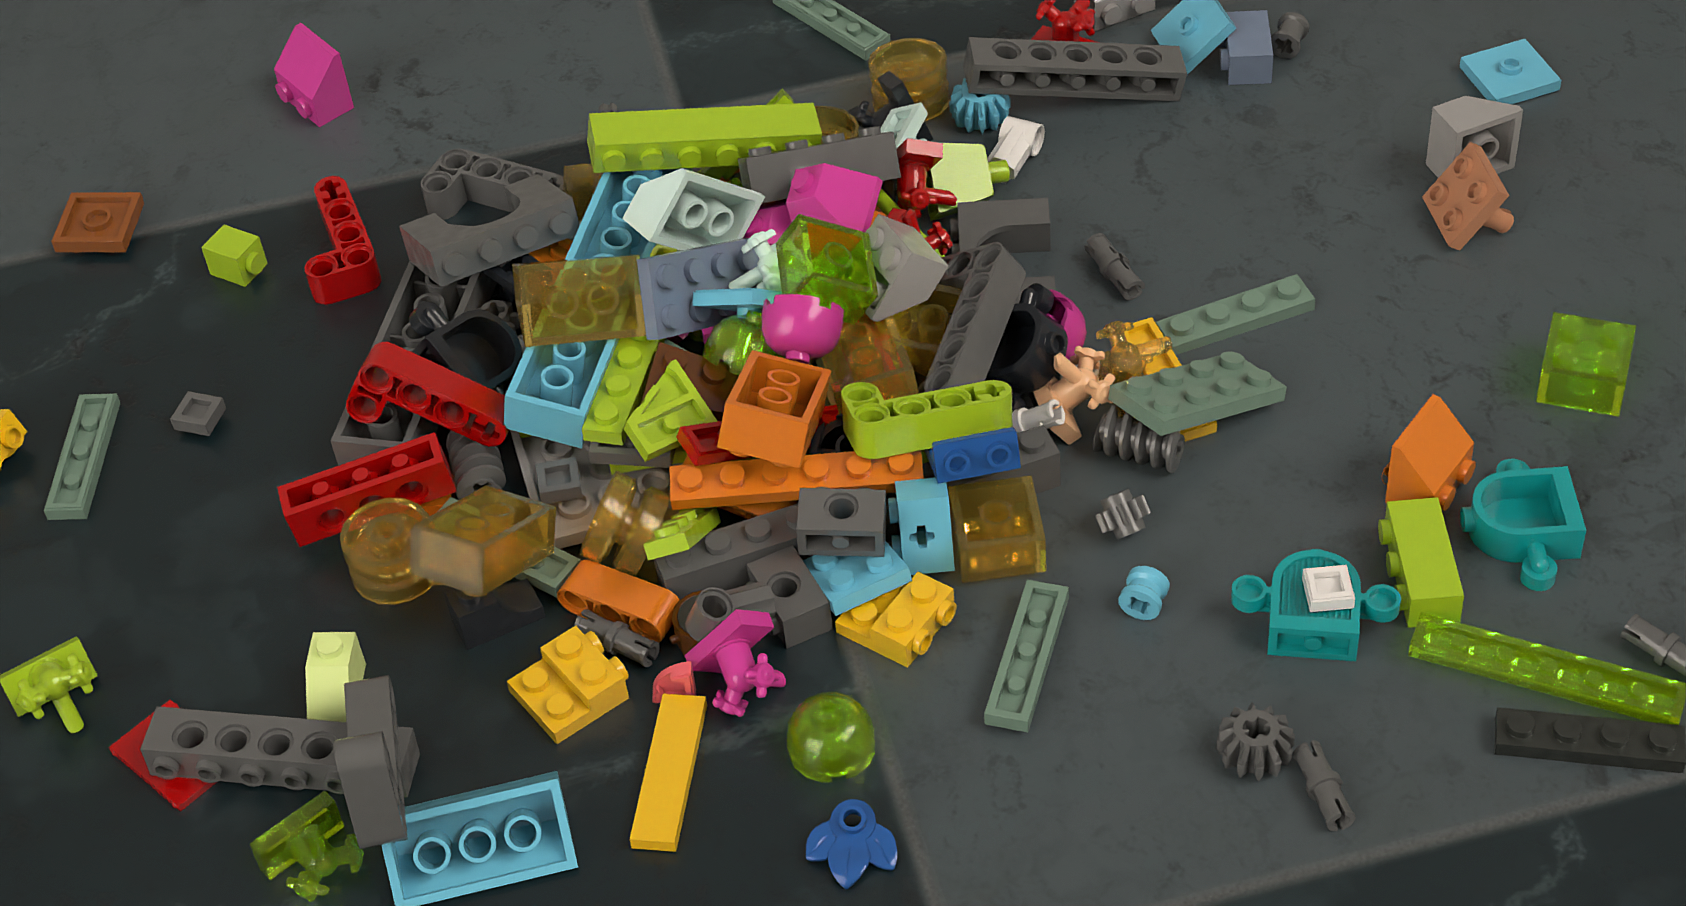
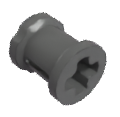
M1287 12L1280 17L1277 25L1278 31L1271 36L1274 55L1279 58L1288 59L1297 56L1301 49L1300 41L1306 37L1310 27L1308 20L1303 15Z

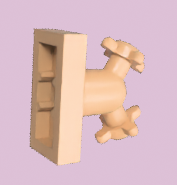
M1076 346L1074 350L1076 355L1071 356L1070 360L1062 353H1058L1054 356V369L1063 378L1058 380L1053 377L1046 385L1033 391L1038 405L1055 399L1059 401V405L1053 409L1060 406L1063 407L1065 413L1064 423L1049 429L1068 445L1082 437L1072 413L1075 407L1090 396L1092 398L1088 403V408L1093 410L1098 407L1099 403H1113L1108 400L1110 385L1115 381V376L1109 373L1104 380L1098 381L1097 376L1093 372V369H1099L1100 364L1098 361L1104 360L1105 353L1103 351Z

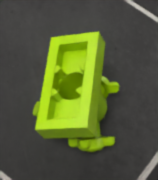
M76 636L1 674L0 684L18 717L27 712H32L36 719H40L44 716L41 706L52 700L67 730L71 733H76L82 730L84 723L68 691L81 686L85 694L91 693L93 691L91 680L98 675L80 640Z

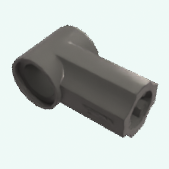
M762 582L726 591L716 587L706 588L700 592L686 617V630L693 639L700 642L736 609L769 612L771 619H773L776 614L775 596L770 586L764 585Z

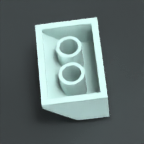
M681 168L640 184L622 219L649 242L682 251L743 238L765 196L759 192Z

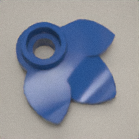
M849 799L839 803L832 811L830 820L815 827L807 838L806 859L813 862L828 860L832 875L844 889L850 888L858 881L869 863L890 871L895 869L898 852L892 832L876 823L873 809L866 802L858 799ZM854 814L861 818V822L855 827L847 826L844 823L849 815Z

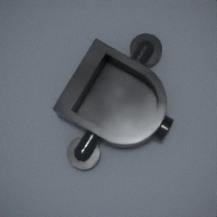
M1039 283L1032 284L1024 289L1019 303L1014 304L985 381H1003L1011 386L1012 413L1019 408H1026L1025 401L1020 397L1021 394L1040 389L1055 376L1057 371L1054 369V356L1058 353H1062L1065 356L1067 352L1068 338L1064 327L1046 315L1053 306L1054 294Z
M422 302L413 310L409 317L410 325L416 333L425 336L412 351L413 353L498 393L506 394L507 390L503 385L515 374L522 358V347L512 327L500 317L482 310L464 312L451 321L445 317L441 308L432 302Z

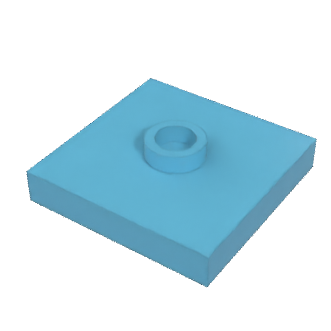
M1182 0L1150 31L1159 45L1180 46L1187 74H1189L1236 29V26L1218 0Z
M1526 39L1463 56L1460 59L1461 70L1487 100L1515 104L1559 91L1562 80Z
M757 288L696 290V292H693L692 306L737 311V316L761 317L765 299H768L770 304H773L775 295L798 293Z

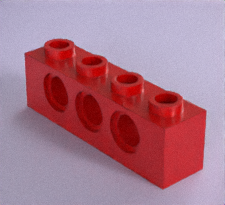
M435 432L277 487L284 518L299 547L457 492L448 461Z

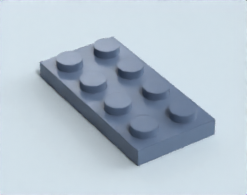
M749 238L637 259L647 340H659L751 318L737 316V311L692 306L693 292H696V290L729 289L728 285L730 282L758 266L759 257L754 248L745 254L741 250Z

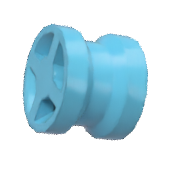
M1134 567L1127 576V586L1121 591L1118 603L1125 613L1136 619H1154L1161 611V600L1167 595L1170 582L1161 571L1153 567Z

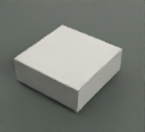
M1347 565L1303 569L1302 580L1310 612L1354 608L1355 596Z

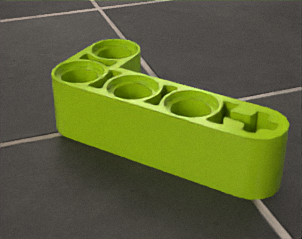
M982 381L887 400L883 399L875 385L867 382L848 384L841 391L844 432L854 452L866 459H878L930 449L935 441L1013 426L1012 389L1008 383L1003 381Z

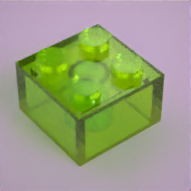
M798 214L775 243L782 294L819 297V306L831 309V302H834L844 309L843 322L855 324L878 297L869 233Z
M1553 312L1536 402L1619 417L1636 326Z

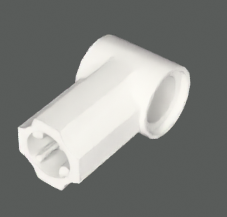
M1007 116L1001 125L998 143L987 158L988 162L1006 160L1010 172L1009 180L1015 179L1028 156H1037L1045 135L1043 124Z

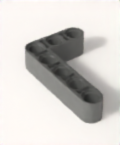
M993 242L941 257L948 265V268L929 299L942 311L954 309L925 380V392L985 381L1026 276L1025 269L1001 243Z
M384 675L344 683L347 738L334 740V753L358 846L360 849L405 841L408 839L396 704L390 676Z

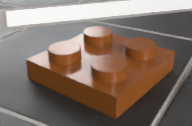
M71 192L51 241L55 252H126L144 206L141 192Z

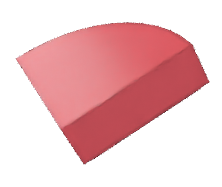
M691 661L669 666L657 675L653 682V703H661L662 694L696 696V684Z

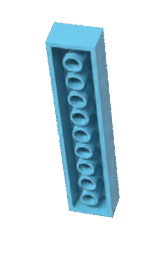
M683 168V169H687V170L693 171V168ZM679 169L606 172L602 174L505 394L504 425L506 429L583 448L585 441L583 440L582 427L627 319L636 317L642 303L637 259L650 257L651 251L657 244L649 242L622 218L640 184Z

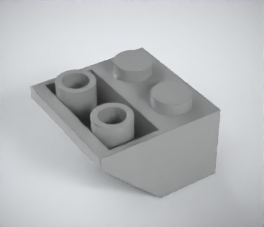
M878 214L871 227L866 230L863 240L852 259L845 265L839 281L868 317L878 322L928 300L947 270L948 265L914 227Z

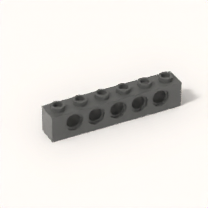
M969 37L963 64L968 92L977 94L1180 101L1187 76L1180 46Z
M156 706L140 750L150 775L164 779H173L175 777L197 778L208 783L224 781L243 783L253 787L270 785L287 787L292 790H302L305 788L328 790L336 794H344L335 760L334 740L347 738V723ZM398 727L404 797H408L420 752L414 729Z

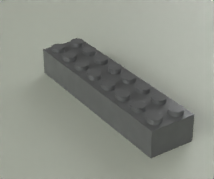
M450 224V225H452V226H458V227H470V226H465V225H453V224ZM409 261L372 348L379 342H390L412 352L425 338V336L416 333L409 322L410 314L420 303L427 301L436 304L441 308L445 317L451 321L462 313L481 308L482 305L489 302L497 282L481 271L440 287ZM389 401L378 420L366 424L353 419L345 407L332 436L331 444L339 466L427 434L437 433L439 424Z

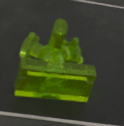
M326 791L320 793L250 843L260 870L269 880H272L292 864L298 862L305 871H300L298 878L288 877L286 886L293 888L296 894L307 899L309 902L314 901L317 895L325 896L328 893L329 888L319 884L323 877L331 875L337 866L350 863L352 873L358 872L364 855L363 849H360L355 834L347 835L345 846L334 848L327 841L328 838L344 828V824L335 800Z

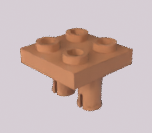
M1472 142L1464 148L1422 196L1448 246L1459 251L1482 226L1494 229L1500 233H1506L1514 222V217L1510 214L1511 211L1500 207L1509 197L1507 190L1482 147Z

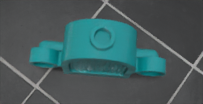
M1505 459L1497 465L1496 473L1485 477L1476 486L1471 506L1461 507L1460 509L1462 532H1469L1473 543L1488 556L1505 562H1522L1520 580L1528 589L1546 591L1553 587L1558 569L1554 560L1581 558L1586 527L1568 466L1530 469L1521 460Z
M1311 549L1296 552L1283 559L1273 573L1272 586L1270 587L1261 578L1254 575L1238 577L1232 584L1231 602L1236 609L1245 613L1270 612L1267 655L1356 661L1360 619L1373 620L1380 623L1394 620L1400 611L1401 596L1395 588L1385 584L1374 585L1366 593H1361L1360 577L1349 561L1329 551ZM1347 565L1355 596L1354 608L1310 612L1302 580L1303 569Z

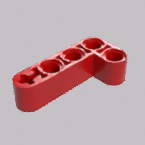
M339 176L325 177L315 184L314 193L334 250L312 257L306 262L304 269L313 299L319 304L328 305L371 292L380 285L382 280L373 246L346 181Z
M379 342L373 346L356 376L346 401V409L349 415L356 421L365 424L377 421L389 401L489 447L502 444L509 432V429H506L504 425L505 395L390 342Z

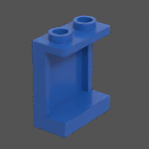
M1013 427L935 441L932 443V448L924 450L938 484L1021 468L1018 437Z

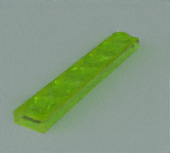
M1422 612L1409 645L1408 656L1653 723L1679 725L1686 700V683Z

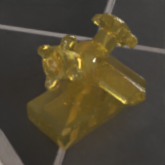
M1114 321L1105 325L1102 330L1096 332V338H1108L1112 349L1104 352V360H1099V381L1104 380L1109 373L1115 376L1113 384L1127 381L1131 377L1145 376L1143 371L1146 364L1151 363L1154 356L1164 354L1172 348L1171 337L1165 336L1134 345L1127 342L1124 334L1125 331L1134 329L1132 322ZM1118 407V416L1122 418L1126 411Z

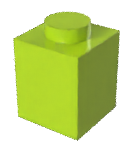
M225 224L201 247L211 275L244 287L268 264L259 236Z

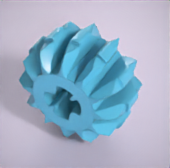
M964 78L962 85H955L953 87L951 101H949L950 113H952V118H954L957 127H966L968 133L973 130H980L983 134L985 129L997 130L998 124L1003 123L1004 119L1009 115L1011 98L1009 95L969 93L966 78Z

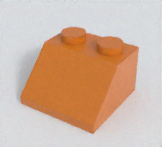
M1432 394L1392 445L1385 503L1387 501L1438 497L1441 510L1446 511L1453 502L1456 489L1460 483L1465 485L1471 479L1476 467V462L1472 460L1474 441L1441 397Z

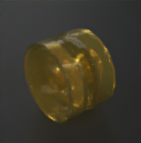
M904 38L881 45L870 55L868 68L869 78L872 83V106L875 112L889 103L885 92L877 78L888 71L903 81L915 104L920 102L923 104L928 113L924 121L939 116L948 107L950 89L946 78L948 73L947 55L940 45L922 38Z
M616 471L593 516L583 540L579 556L600 563L607 558L614 543H618L612 561L613 569L635 577L647 556L643 544L654 536V529L662 526L663 517L670 501V494L650 486L643 491L636 506L633 507L631 504L637 490L636 479Z
M384 498L369 502L355 510L345 521L340 534L342 551L349 566L354 588L363 598L377 604H400L414 600L424 594L439 578L442 567L440 553L429 514L419 504L405 498Z

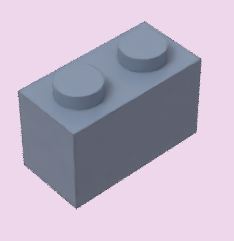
M1267 10L1226 12L1236 26V29L1218 45V48H1224L1220 49V70H1227L1228 85L1272 83L1273 49Z

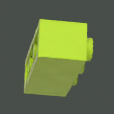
M1439 498L1387 501L1385 519L1378 521L1379 540L1381 545H1388L1389 552L1386 553L1387 573L1389 578H1396L1397 585L1394 588L1401 596L1400 611H1404L1407 627L1459 624L1464 593Z

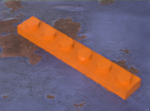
M921 450L878 459L862 458L854 451L805 455L800 468L792 466L787 468L778 467L764 459L725 461L694 466V464L669 466L672 510L799 500L800 488H870L886 490V493H896L895 481L924 479Z

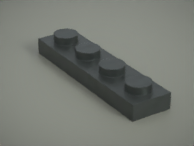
M1497 707L1494 754L1684 773L1686 765L1685 726Z

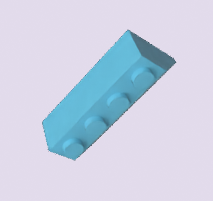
M558 771L406 806L405 815L408 839L381 845L395 906H420L578 868Z

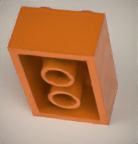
M752 350L725 402L717 448L728 450L731 454L739 457L752 456L768 460L778 467L787 468L792 466L800 468L823 414L832 370Z

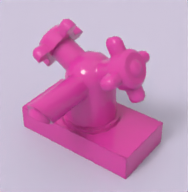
M736 609L685 655L686 661H691L693 671L723 674L728 687L726 692L722 690L717 691L712 704L727 714L742 717L749 703L742 699L743 694L755 686L757 687V697L764 698L768 687H784L786 685L784 674L774 670L768 664L767 654L760 653L755 665L751 648L774 628L769 612Z

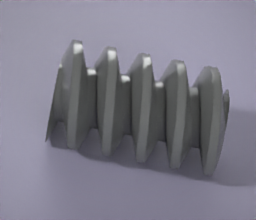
M1112 404L1107 414H1104L1098 423L1093 440V451L1099 452L1104 447V452L1107 456L1114 457L1119 452L1121 459L1125 461L1131 460L1135 455V461L1139 465H1145L1150 460L1151 466L1154 469H1161L1166 464L1167 471L1174 473L1181 462L1185 438L1183 434H1180V431L1160 436L1139 420L1135 422L1134 417L1127 412L1120 418L1118 417V406Z
M451 430L447 436L446 447L458 500L473 508H485L500 502L503 496L502 488L505 486L506 477L498 449L499 446L489 447Z

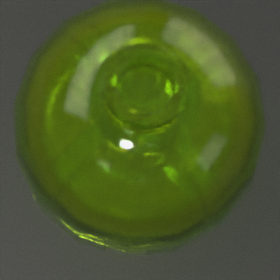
M748 310L746 316L732 315L722 319L713 327L702 352L704 358L718 366L720 359L724 360L730 366L729 372L740 375L752 350L785 358L775 353L766 344L762 334V313Z
M837 691L820 692L809 696L797 706L788 721L787 750L790 754L791 762L794 768L805 777L819 782H832L831 777H840L845 774L846 779L857 776L870 764L875 754V729L866 708L850 695Z

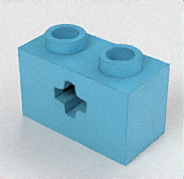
M935 477L895 481L896 497L888 498L890 524L899 523V535H891L893 550L909 567L911 575H915L917 571L922 574L955 571L947 483L938 484Z

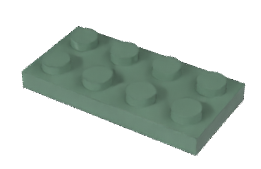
M1223 352L1219 356L1204 360H1194L1186 365L1164 368L1156 373L1141 377L1135 376L1127 381L1110 385L1108 400L1160 436L1284 401L1287 386L1273 378L1269 372L1259 369L1245 360L1241 354Z

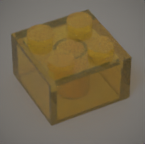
M1032 475L948 486L951 526L962 583L1046 572V538Z

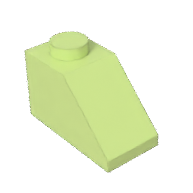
M313 632L305 666L307 719L346 722L344 683L363 680L366 666L356 632Z

